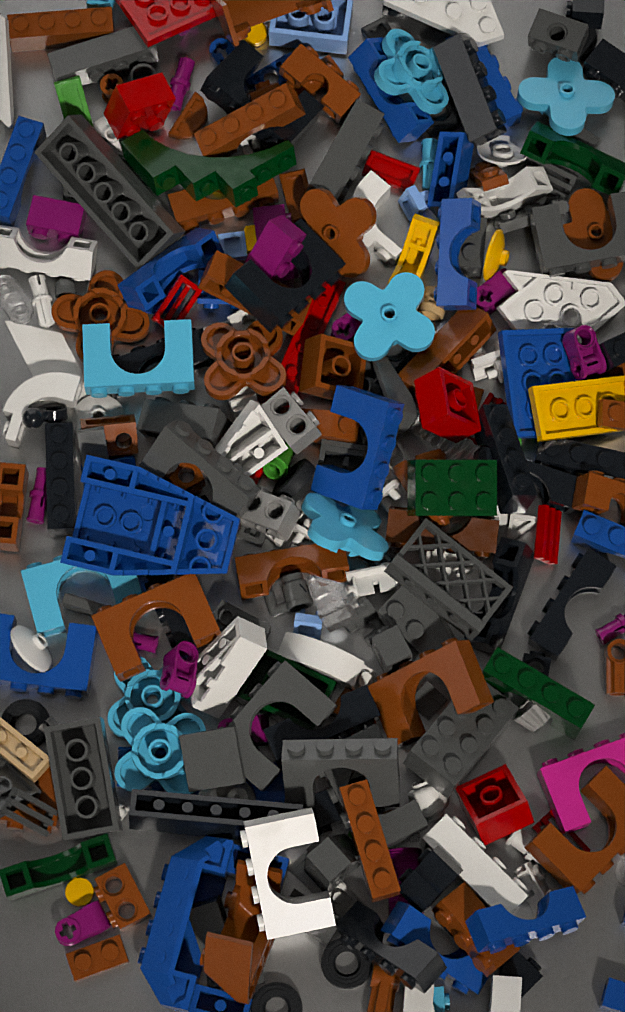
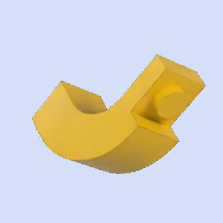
M416 213L414 214L401 255L387 285L395 275L403 272L413 273L422 279L435 244V237L440 222Z

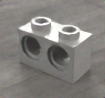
M283 387L263 403L261 407L277 432L295 454L298 455L322 435L316 427L320 422L311 411L305 414L300 408L304 403L294 391L289 394ZM289 405L286 413L279 414L282 407ZM306 425L301 433H295L298 426Z
M258 486L261 490L241 517L240 524L287 542L301 512L294 505L295 501L292 498L283 494L277 497L272 495V492L268 489Z

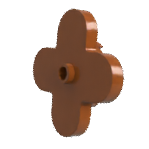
M316 188L307 191L300 202L301 214L309 227L346 263L340 273L347 278H354L364 274L370 265V254L362 240L364 234L375 225L377 217L376 209L372 202L364 197H355L339 205L334 195L327 189Z
M583 188L575 191L568 202L570 207L568 215L571 222L563 224L564 232L567 238L577 247L587 250L602 248L612 240L613 234L609 212L606 210L603 198L593 189ZM623 262L609 269H602V266L593 267L588 273L597 281L610 282L621 273Z
M104 270L95 274L90 281L88 292L84 296L65 294L57 298L53 303L52 317L55 324L64 331L78 333L76 351L82 362V324L110 323L112 352L115 341L139 342L147 336L150 330L148 314L138 309L129 308L124 303V297L118 287L123 278L114 271ZM99 317H105L104 320H97Z
M258 320L251 323L246 330L240 331L222 322L213 323L205 328L201 336L202 349L208 357L215 361L204 375L206 392L212 398L217 400L231 399L245 386H248L259 395L273 396L285 387V368L273 358L283 343V333L279 326L271 333Z

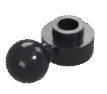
M62 406L41 409L31 407L25 410L22 416L24 425L30 429L39 428L43 422L63 423L62 421L68 419L67 407Z

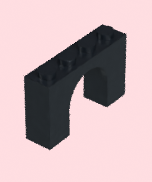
M243 40L206 77L200 91L205 94L208 100L222 108L227 115L251 102L245 93L244 83L257 70L264 56ZM304 90L298 97L306 115L284 127H269L252 135L261 140L268 149L287 140L294 145L318 119L325 106Z
M301 218L294 224L307 235L302 242L303 249L291 260L301 275V287L286 288L276 284L251 259L235 271L224 286L270 333L278 326L283 329L293 319L291 315L294 312L298 315L302 313L310 304L308 301L311 298L315 301L326 291L324 287L327 284L331 287L335 285L343 276L340 271L346 265Z

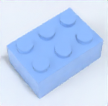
M331 0L334 9L332 12H328L321 7L320 12L312 15H306V12L296 10L271 19L269 45L296 49L301 43L305 47L310 46L315 51L347 55L353 0Z

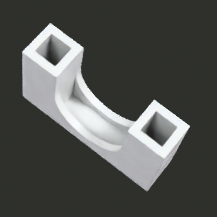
M312 807L244 821L245 830L240 831L243 848L249 847L251 858H247L245 861L248 875H254L256 886L251 887L254 904L260 903L262 914L256 915L259 931H265L267 940L335 926L333 908L328 891L299 897H288L275 891L267 879L269 865L279 852L290 847L319 841Z
M499 975L491 977L489 1012H520L522 977ZM434 984L425 994L417 988L411 990L404 985L402 1012H435L433 1006Z

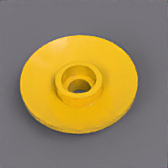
M497 229L494 232L487 249L483 269L485 281L498 272L500 266H506L509 260L510 251L505 250V238L502 229Z

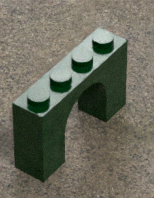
M499 647L496 648L482 672L486 682L502 695L505 692H512L539 706L553 719L551 727L573 740L576 739L595 706L592 702Z

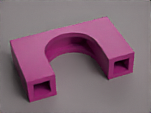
M625 733L619 735L620 739L610 743L609 739L595 743L592 750L584 752L583 748L567 754V759L558 762L557 758H553L541 764L542 768L537 772V776L555 817L557 827L563 836L586 828L591 823L579 791L580 775L586 768L595 764H608L616 767L625 775Z

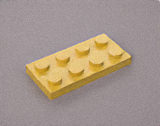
M625 375L538 385L528 388L538 442L621 431L597 428L598 401L608 399L625 402Z

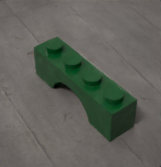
M538 121L530 129L520 154L541 164H558L568 167L584 176L590 182L592 188L609 196L622 190L625 184V162L570 136L560 135L551 127Z
M104 834L80 842L61 853L37 860L23 861L0 869V878L6 897L12 901L75 878L116 866L118 862L108 834Z

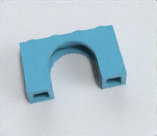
M191 319L164 320V356L154 369L141 374L126 372L114 362L112 358L110 323L82 324L84 388L86 395H91L94 398H103L107 394H118L119 396L128 397L138 392H146L147 395H159L162 391L185 394L189 390H195Z
M62 555L53 558V562L43 565L42 562H35L27 565L25 570H21L37 633L42 634L44 637L66 632L59 605V593L64 582L76 573L87 571L103 576L112 587L116 604L121 603L122 599L128 595L142 594L137 575L113 576L60 563Z

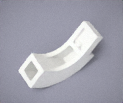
M526 166L508 179L509 184L485 192L480 188H462L456 194L458 198H473L480 202L481 217L492 220L499 218L502 212L515 210L516 212L525 208L528 204L535 203L553 191L544 167Z
M371 170L360 181L352 198L364 197L368 199L377 211L390 197L391 186ZM375 223L373 228L364 234L362 241L369 254L376 250V255L383 262L387 263L389 261L395 266L402 249L384 235Z
M49 372L34 376L18 386L12 392L3 408L6 418L11 419V421H6L3 430V436H5L8 446L20 447L26 428L22 416L28 408L35 407L39 409L46 405L56 404L75 409L84 385L81 376L64 372Z
M286 632L277 651V654L332 679L351 691L364 685L369 686L373 684L377 672L364 665V661L323 641L301 634Z

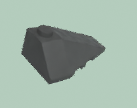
M386 356L377 361L366 360L363 390L404 403L403 419L399 424L397 436L406 432L419 416L413 397ZM359 424V433L363 445L368 446L366 433Z

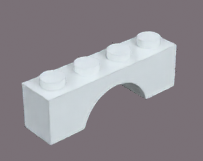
M0 225V268H16L25 273L40 272L50 277L64 276L71 277L75 281H90L96 267L98 241L71 237L69 242L60 250L44 252L30 246L24 240L19 228Z

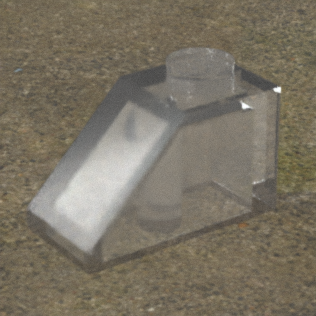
M315 575L307 577L319 618L329 632L360 619L357 612L360 603L354 591L349 593L345 585L340 582Z

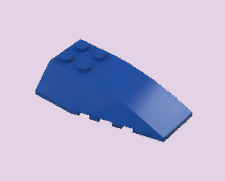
M86 455L80 482L85 483L73 536L66 537L60 563L113 576L228 574L241 519L141 467Z

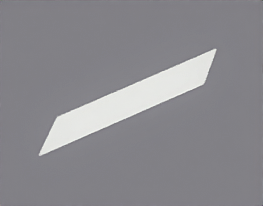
M5 321L33 377L49 372H64L81 376L84 384V375L62 333ZM84 385L78 403L85 397L90 396L86 395ZM51 404V405H48V407L61 406V405ZM67 407L68 419L62 421L63 423L72 422L73 408ZM98 413V414H95L93 418L104 417V416H103L102 414ZM75 433V459L81 469L82 462L78 438ZM109 456V459L117 458V456Z

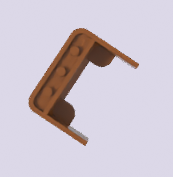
M211 0L224 34L234 46L240 45L239 41L248 37L247 34L251 31L252 26L293 11L306 12V15L320 12L321 7L328 12L334 11L331 0Z
M238 859L235 886L232 892H227L224 908L228 909V917L221 934L207 932L205 948L200 957V966H204V973L236 1002L248 1005L275 938L267 940L266 932L259 931L256 915L262 914L260 903L254 904L251 887L256 886L254 875H248L246 861ZM269 867L267 872L268 882L275 891L281 894L283 870Z

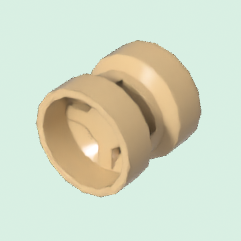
M427 286L424 291V302L419 305L418 312L431 321L440 322L443 320L445 311L436 306L434 300V289L436 286Z

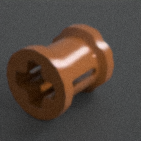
M107 74L100 81L102 99L106 104H108L115 86L123 84L122 78L117 74Z

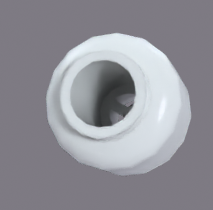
M423 779L411 785L412 789L408 793L409 801L411 802L416 799L424 817H427L428 821L436 820L444 815L442 810L448 807V798Z

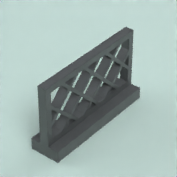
M427 518L384 570L385 573L471 641L481 632L487 621L513 588ZM424 529H427L434 535L436 544H422L421 533ZM437 549L439 563H426L424 550ZM442 549H452L456 553L457 561L444 562ZM407 551H418L420 564H411L403 558L404 554ZM464 566L476 568L479 579L466 580ZM446 567H458L461 580L448 581ZM440 568L442 581L434 582L428 578L427 569ZM494 583L503 591L499 596L488 597L486 584ZM480 584L482 597L470 598L468 585ZM462 585L464 599L452 597L449 586ZM472 603H484L485 615L482 619L472 613Z

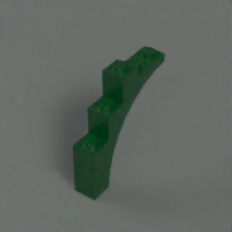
M144 130L120 142L125 162L157 196L180 184L196 202L220 190L235 207H238L258 196L257 186L266 183L273 177L297 165L294 145L289 140L266 150L233 157H204L186 154L159 143Z

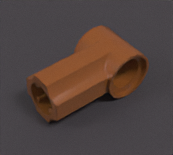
M615 639L606 646L603 653L605 660V695L622 696L625 695V640ZM614 646L620 647L624 651V658L620 660L615 659L611 654V648Z
M377 962L374 963L370 983L372 989L367 1012H393L395 994L398 993L400 986V977L395 974L389 976L380 968Z

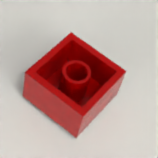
M161 72L116 85L104 115L117 139L128 138L141 130L156 131L164 125L176 97Z
M441 367L414 380L415 398L420 412L419 421L423 429L454 443H458L481 431L472 382Z
M506 764L465 782L455 789L466 817L479 840L484 845H488L535 823L528 801Z

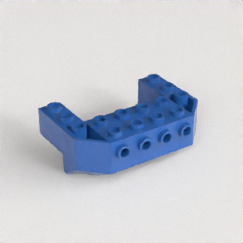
M205 836L172 855L169 864L165 863L161 880L164 881L161 892L157 891L153 908H156L154 920H149L145 936H149L147 946L141 948L138 958V964H141L140 969L163 1008L178 1012H250L252 998L248 1005L239 1003L225 991L198 984L203 966H200L201 952L189 919L194 903L220 895L222 898L227 876L236 878L238 859L245 861V859L251 858L248 847L243 848L241 845L234 844L233 840ZM276 855L269 867L283 870L282 890L290 862L289 858Z

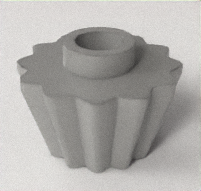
M525 699L518 706L519 712L514 716L513 720L533 732L543 726L551 716L536 704Z

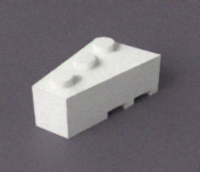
M250 399L214 449L223 457L231 460L234 466L244 475L251 476L287 450L288 447L260 404ZM199 468V470L201 471V473L203 474V476L205 477V479L207 480V482L209 483V485H210L211 488H212V485H211V482H210L209 478H208L207 475Z
M237 616L199 654L196 672L197 683L191 695L193 708L220 719L267 650L265 628Z

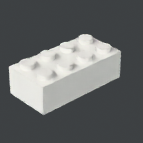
M446 814L422 838L420 846L424 850L428 847L434 850L440 846L463 869L461 874L454 880L459 886L466 882L486 907L502 904L508 912L513 914L528 897L525 893L527 890L526 886L516 877L511 879L504 872L507 869L506 866L497 857L491 859L484 852L486 849L485 845L475 836L471 839L464 832L465 825L457 817L453 816L450 818Z

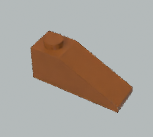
M282 407L279 414L286 413L289 407ZM301 408L305 414L311 411L320 422L316 427L322 435L314 443L321 444L322 439L353 444L357 442L359 423L355 420L330 412V410ZM306 425L298 426L295 433H301Z

